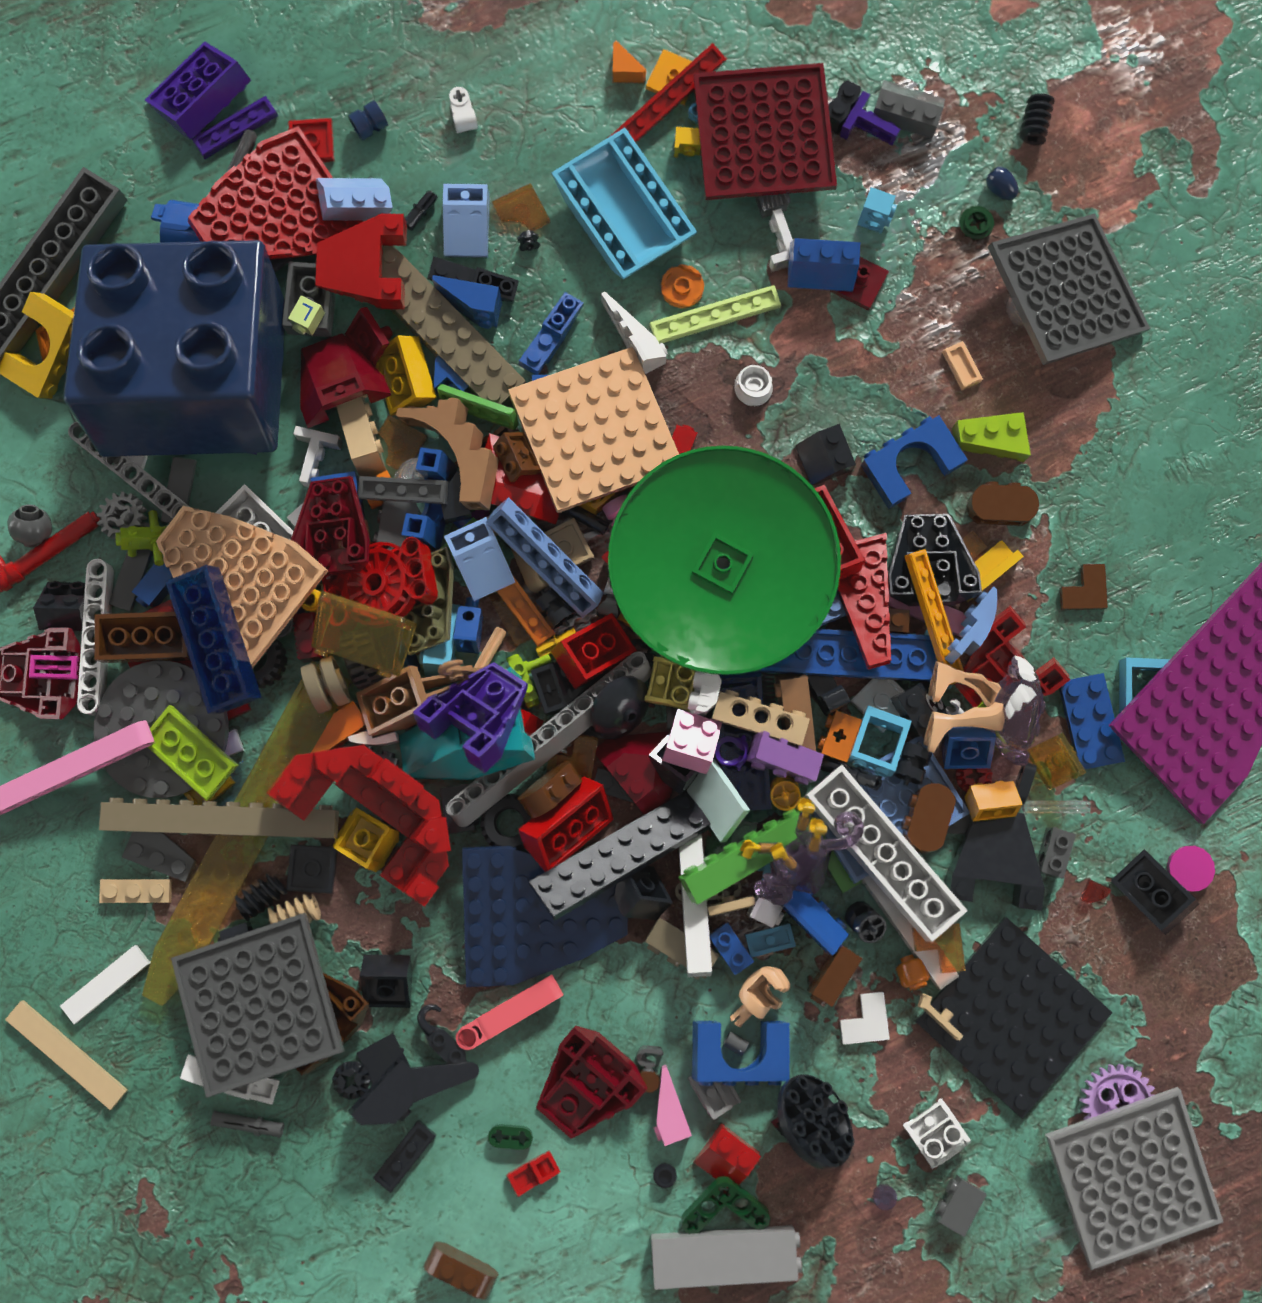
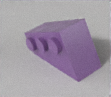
M766 731L753 735L746 762L752 763V768L762 771L767 768L773 770V774L786 778L788 775L794 777L795 782L803 785L817 781L824 757L823 754L801 745L790 744L784 738L778 740L769 737L770 733Z

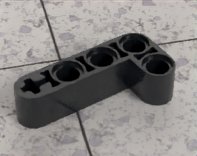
M806 675L808 677L809 689L825 716L850 703L845 689L841 685L837 686L832 676Z

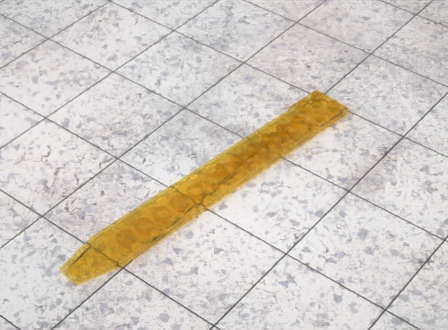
M311 661V662H310V663L315 664V665L318 667V669L320 670V666H319L320 664H318V663H316V662H314V661ZM303 678L301 679L234 802H240V807H249V803H263V808H272V803L279 804L265 793L294 755L312 752L333 714L338 711V705L333 702L332 698L331 710L319 714L310 700ZM345 678L349 690L353 682ZM216 834L154 948L142 996L164 1006L179 989L171 958L211 944L235 899L234 896L238 894L269 836Z

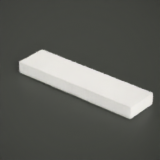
M134 945L60 1005V1007L72 1023L77 1024L147 967L150 961L140 948Z

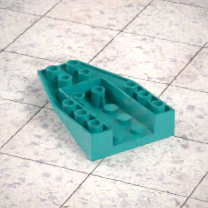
M512 667L506 669L518 678L522 679V677ZM521 707L502 758L485 774L468 763L462 746L471 737L453 725L449 726L436 740L420 730L418 724L401 734L399 741L403 771L413 779L472 780L535 760L532 738L524 731Z

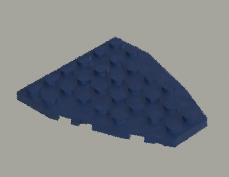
M510 846L462 848L466 987L515 985L582 960L628 935L627 917H623L614 899L616 885L554 921L530 887L529 881L545 873L530 853Z

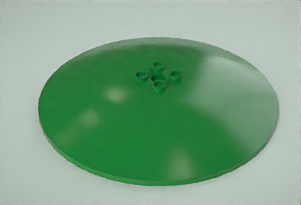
M710 446L693 449L664 461L646 474L630 491L616 516L611 531L608 567L612 591L617 605L629 626L647 646L665 659L681 667L708 674L734 675L758 671L772 666L793 654L813 636L826 618L834 601L840 578L841 553L836 527L827 506L815 488L801 474L781 460L760 451L737 446ZM719 558H726L729 561V567L720 569L716 561Z

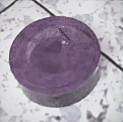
M881 1184L874 1189L872 1198L878 1208L890 1210L896 1205L897 1194L891 1186Z

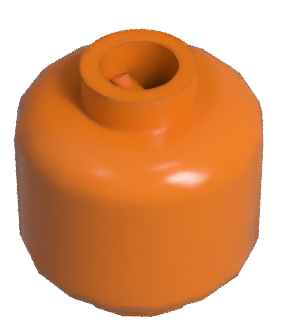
M913 954L900 959L901 963L896 967V973L902 987L915 991L928 985L927 981L930 979V974L921 959L914 958Z

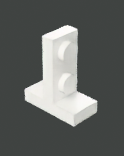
M782 209L774 210L771 220H769L772 233L777 235L778 240H776L780 252L772 255L770 258L769 266L771 272L789 266L790 242L793 239Z
M296 426L294 436L297 440L309 443L299 479L303 486L309 487L311 483L310 478L319 477V469L317 468L319 461L324 459L325 448L323 447L341 450L343 441L337 435Z

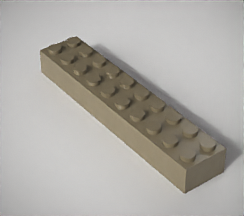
M383 246L382 278H402L405 287L404 309L390 310L415 336L419 337V340L435 357L439 355L469 386L472 395L509 407L512 401L508 394V389L525 384L526 380L394 246Z

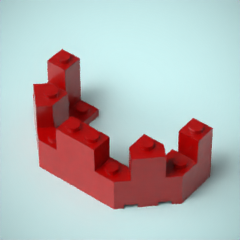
M365 745L294 755L265 794L305 821L333 783L407 837L379 876L425 907L439 888L436 883L449 866L447 851H451L446 817L441 815L439 800L423 789L424 786L388 759H382Z

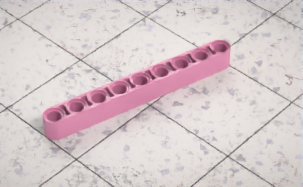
M147 721L131 724L1 785L0 816L153 745L155 741Z

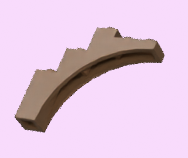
M448 398V400H439L437 407L417 408L415 406H407V408H398L396 417L406 426L422 427L434 431L448 441L455 453L460 470L461 488L459 501L469 510H490L499 459L490 449L481 448L484 434L475 424L466 422L468 409L457 398Z

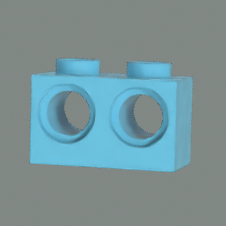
M871 187L857 225L882 233L884 226L889 227L897 205L893 203L896 196Z

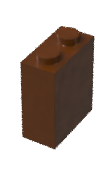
M841 945L833 956L828 955L807 989V991L812 993L809 998L823 1007L826 1004L833 1007L863 958Z

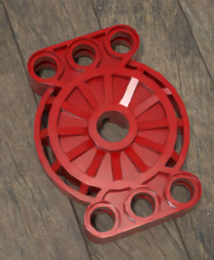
M415 537L406 538L401 547L390 542L373 543L369 546V563L360 572L324 576L322 582L330 625L346 633L354 631L358 623L368 628H385L403 619L413 608L416 600L425 605L434 603L438 597V590L429 546Z

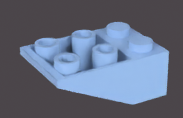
M443 184L444 257L488 258L490 195L487 184Z
M486 517L444 536L474 601L516 583L491 527L486 523Z

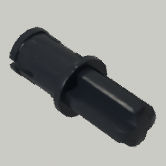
M431 190L427 191L417 204L412 205L413 209L405 217L409 230H414L419 221L427 216V211L438 199L437 195Z

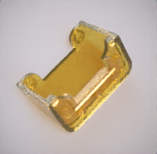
M321 591L317 604L311 647L315 648L314 653L325 657L328 656V653L378 669L377 674L387 678H391L392 674L400 676L417 623Z

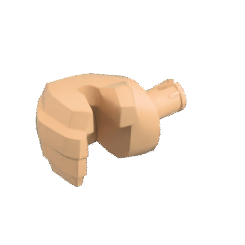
M764 966L754 972L744 982L739 992V998L743 1005L730 1016L732 1021L737 1020L734 1023L736 1026L742 1027L752 1015L759 1019H764L771 1008L776 1010L781 1008L783 1002L770 991L771 985L783 993L790 989V982L781 969Z

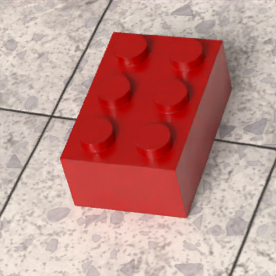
M611 613L561 640L550 652L573 687L577 689L616 667L637 650Z

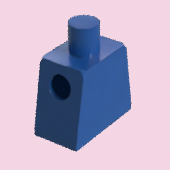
M467 597L465 606L458 607L453 636L457 652L479 654L483 614L481 608H479V599L474 601L472 597Z

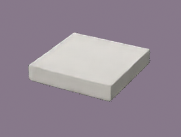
M872 679L850 702L862 714H864L867 706H871L900 716L890 698L904 690L894 680ZM874 725L881 733H883L886 730L885 728Z

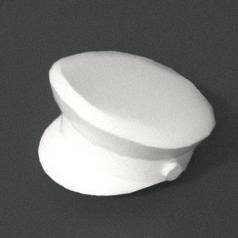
M747 366L737 375L734 387L735 393L746 405L758 406L764 404L772 395V377L761 366Z

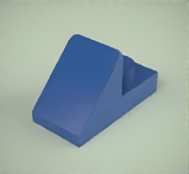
M438 355L435 358L434 390L436 395L438 394L437 388L440 384L471 393L469 386Z

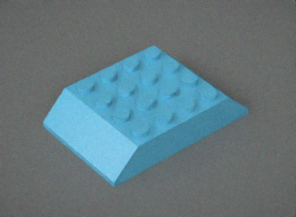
M623 128L552 172V176L565 203L610 269L623 280L697 234L696 229L626 128Z

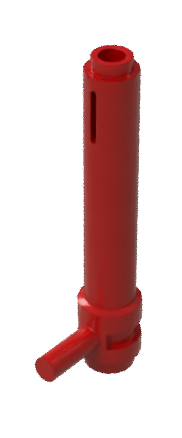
M86 512L14 562L10 561L6 564L0 555V593L4 590L9 591L13 588V584H19L25 580V576L99 527L97 522L101 519L97 516L96 512Z

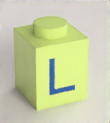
M301 295L288 319L293 326V330L302 335L307 333L313 336L325 312L321 305Z

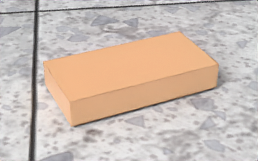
M963 341L943 350L942 353L961 390L983 380Z

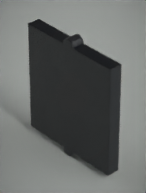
M394 1033L357 1052L361 1063L369 1072L372 1084L398 1057L411 1067L403 1053L404 1048L400 1047Z

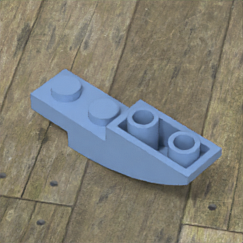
M994 586L987 593L983 591L975 599L978 604L976 606L972 604L963 614L966 616L961 623L964 629L959 633L962 638L960 640L956 638L947 649L950 652L944 658L950 664L954 663L964 651L971 656L987 638L997 610V589Z

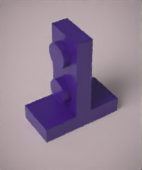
M862 91L842 126L840 137L847 140L856 126L893 146L900 128L890 121L879 118L874 112L866 111L865 108L870 94Z

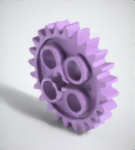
M1108 1064V1071L1100 1067V1075L1091 1073L1094 1079L1093 1082L1085 1080L1089 1088L1081 1089L1087 1095L1079 1100L1086 1104L1080 1110L1088 1113L1083 1118L1086 1120L1117 1109L1116 1104L1119 1103V1099L1122 1100V1103L1119 1104L1120 1108L1151 1097L1153 1094L1150 1093L1155 1087L1147 1085L1149 1079L1146 1077L1141 1078L1142 1072L1138 1070L1133 1073V1068L1127 1066L1124 1070V1066L1118 1064L1116 1069L1113 1065ZM1127 1084H1131V1093L1125 1095V1086ZM1108 1088L1109 1096L1103 1100L1101 1092Z

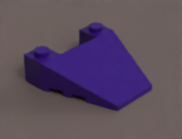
M495 662L469 675L468 680L458 685L454 683L448 686L449 690L440 695L435 693L413 711L419 729L435 740L451 725L470 736L471 738L462 746L468 763L484 774L502 758L528 688V684Z

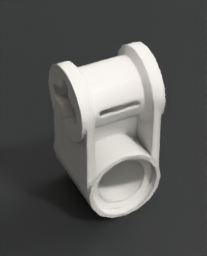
M462 87L453 88L450 91L449 98L456 132L461 133L478 129L476 116L467 90Z

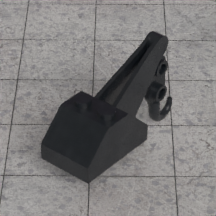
M429 1004L422 1007L418 1013L417 1021L426 1036L429 1046L447 1064L409 1067L398 1057L348 1110L349 1114L360 1125L396 1124L398 1120L402 1122L411 1113L409 1108L414 1102L478 1076L479 1067L475 1063L466 1060L465 1050L460 1048L457 1042L445 1030L432 1026L426 1021L425 1016L428 1011L436 1010L441 1012L442 1009L439 1006Z

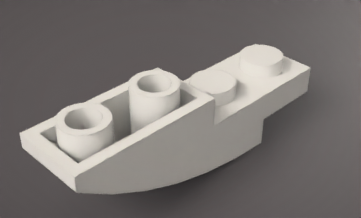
M188 1054L180 1078L203 1086L196 1056ZM268 1077L223 1093L272 1105L280 1080Z

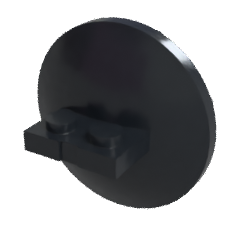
M800 1074L787 1080L782 1085L778 1094V1114L773 1116L770 1122L784 1136L795 1153L809 1165L821 1170H832L844 1164L855 1144L847 1104L833 1091L830 1083L823 1082L819 1078ZM834 1094L838 1102L833 1103L829 1096Z

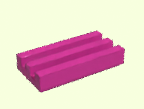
M31 655L29 678L78 680L77 671L79 666H77V662H79V657ZM36 661H69L71 666L36 665ZM35 670H67L71 671V673L47 674L35 673Z

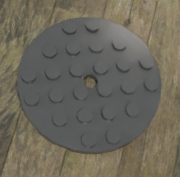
M173 661L145 662L123 672L106 689L100 700L98 711L95 714L94 741L140 721L146 720L150 728L168 705H172L225 752L229 735L227 710L223 706L220 693L210 680H207L200 674L198 670ZM148 747L104 767L119 785L132 793L144 797L169 798L182 795L193 789Z

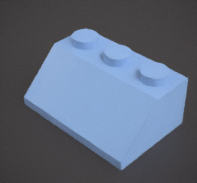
M380 178L316 179L323 221L368 220L381 213L390 214L393 208L389 187Z

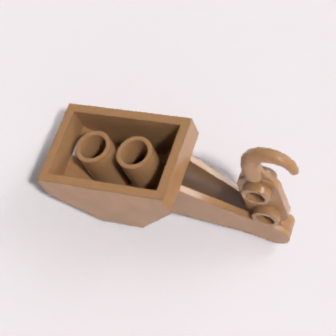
M452 660L438 667V673L441 675L421 678L416 666H408L357 692V699L369 736H379L407 729L417 724L413 711L427 698L435 693L440 695L449 690V687L447 686L426 694L425 690L452 683L458 685L468 680L469 675L483 667L472 668V665L460 666L463 664L462 660Z

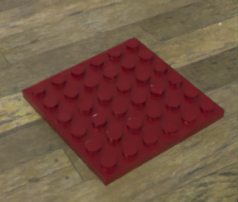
M824 63L694 73L693 79L705 200L836 190L837 179Z

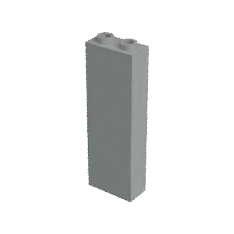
M793 1225L768 1226L764 1229L752 1227L704 1230L697 1234H688L686 1232L651 1234L654 1290L798 1281V1273L802 1272L801 1257H797L796 1248L800 1247L799 1232H795Z

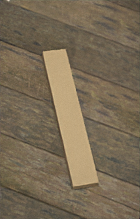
M24 1000L20 1001L5 1019L109 1110H112L128 1091L127 1088Z

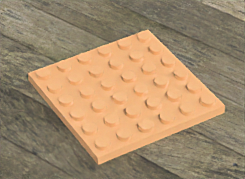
M633 347L508 389V394L540 466L541 475L557 513L635 486L652 469L679 454Z

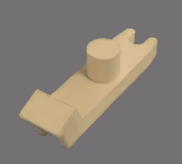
M919 993L920 999L917 1007L922 1008L956 1041H960L963 1035L949 1023V1020L954 1015L946 1008L940 1014L930 1005L932 997Z

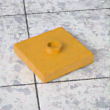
M663 49L646 84V89L657 94L692 61ZM689 96L686 99H684L680 104L685 106Z

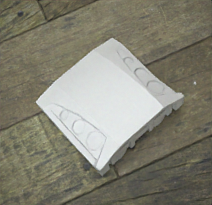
M695 672L693 688L695 690L691 692L688 704L690 713L704 717L716 706L722 681L719 675Z
M942 1098L919 1116L903 1124L932 1169L949 1160L971 1142Z

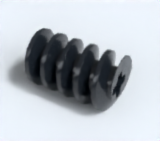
M1041 93L1031 95L1028 98L1019 133L1022 141L1036 146L1043 145L1046 142L1045 136L1048 134L1047 128L1050 126L1049 120L1054 109L1052 105L1055 103V99L1051 95Z
M266 873V882L260 878L257 879L258 888L251 884V893L242 890L244 898L241 899L237 895L234 896L236 907L247 922L250 921V916L256 917L258 915L257 910L260 912L265 911V904L271 906L273 905V899L280 900V893L287 895L285 886L276 876Z

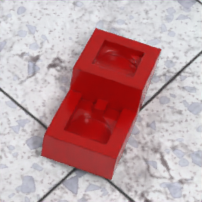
M547 1151L506 1174V1177L516 1196L519 1197L538 1184L541 1185L561 1171L551 1152Z

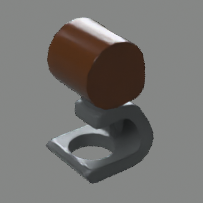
M643 1045L637 1051V1060L641 1066H644L640 1070V1074L647 1086L645 1092L651 1093L658 1089L660 1080L658 1073L653 1069L655 1061L645 1058V1053L664 1055V1052L660 1046Z

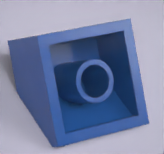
M955 727L950 729L944 735L941 745L944 769L991 768L996 734L988 729L978 727Z

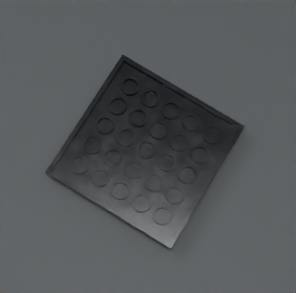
M1004 917L957 971L959 977L944 987L930 1003L940 1014L946 1008L954 1015L949 1020V1023L963 1035L962 1039L956 1041L924 1010L916 1018L915 1022L1014 1113L1023 1119L1113 1012L1007 917Z

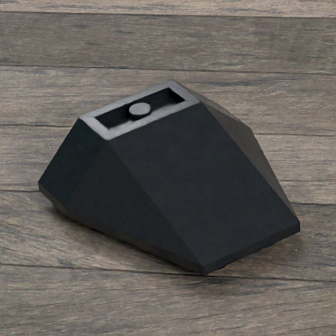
M950 514L904 515L888 575L890 597L907 606H920L904 555L926 549L943 606L957 605L981 595L980 572Z

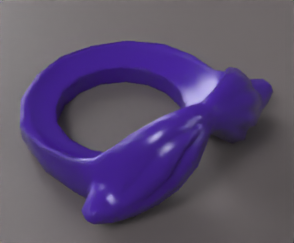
M742 735L741 738L726 736L720 739L715 749L717 760L723 765L734 766L740 771L747 760L749 749L745 739L746 736ZM732 742L741 750H744V754L733 760H725L721 757L719 749L723 743Z

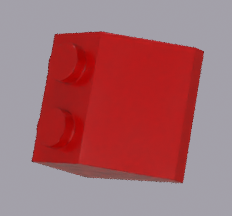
M721 1123L693 1162L713 1178L717 1179L721 1176H727L739 1185L748 1177L760 1160L761 1155L758 1150Z

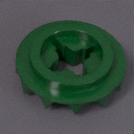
M981 206L967 208L959 220L960 230L963 231L965 237H970L973 241L976 239L983 240L990 235L994 228L992 214ZM973 219L976 222H983L980 224L979 229H977L976 226L971 225L973 223Z

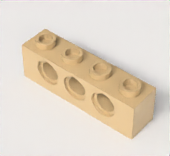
M731 690L719 693L712 720L755 734L766 731L770 733L769 737L778 740L784 738L790 744L802 746L810 721L809 718H806V713L797 710L789 713L783 711V706L770 703V706L761 704L762 700L750 696L746 700L738 697L739 693ZM735 705L745 707L746 712L743 716L738 717L733 714L732 709ZM757 712H765L768 720L765 723H758L754 717ZM781 718L788 719L790 728L787 730L779 729L777 721Z

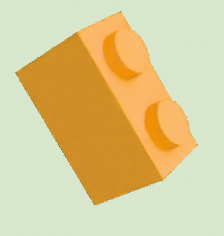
M997 781L991 784L977 783L970 786L964 797L973 822L1015 817L1023 805L1014 781Z

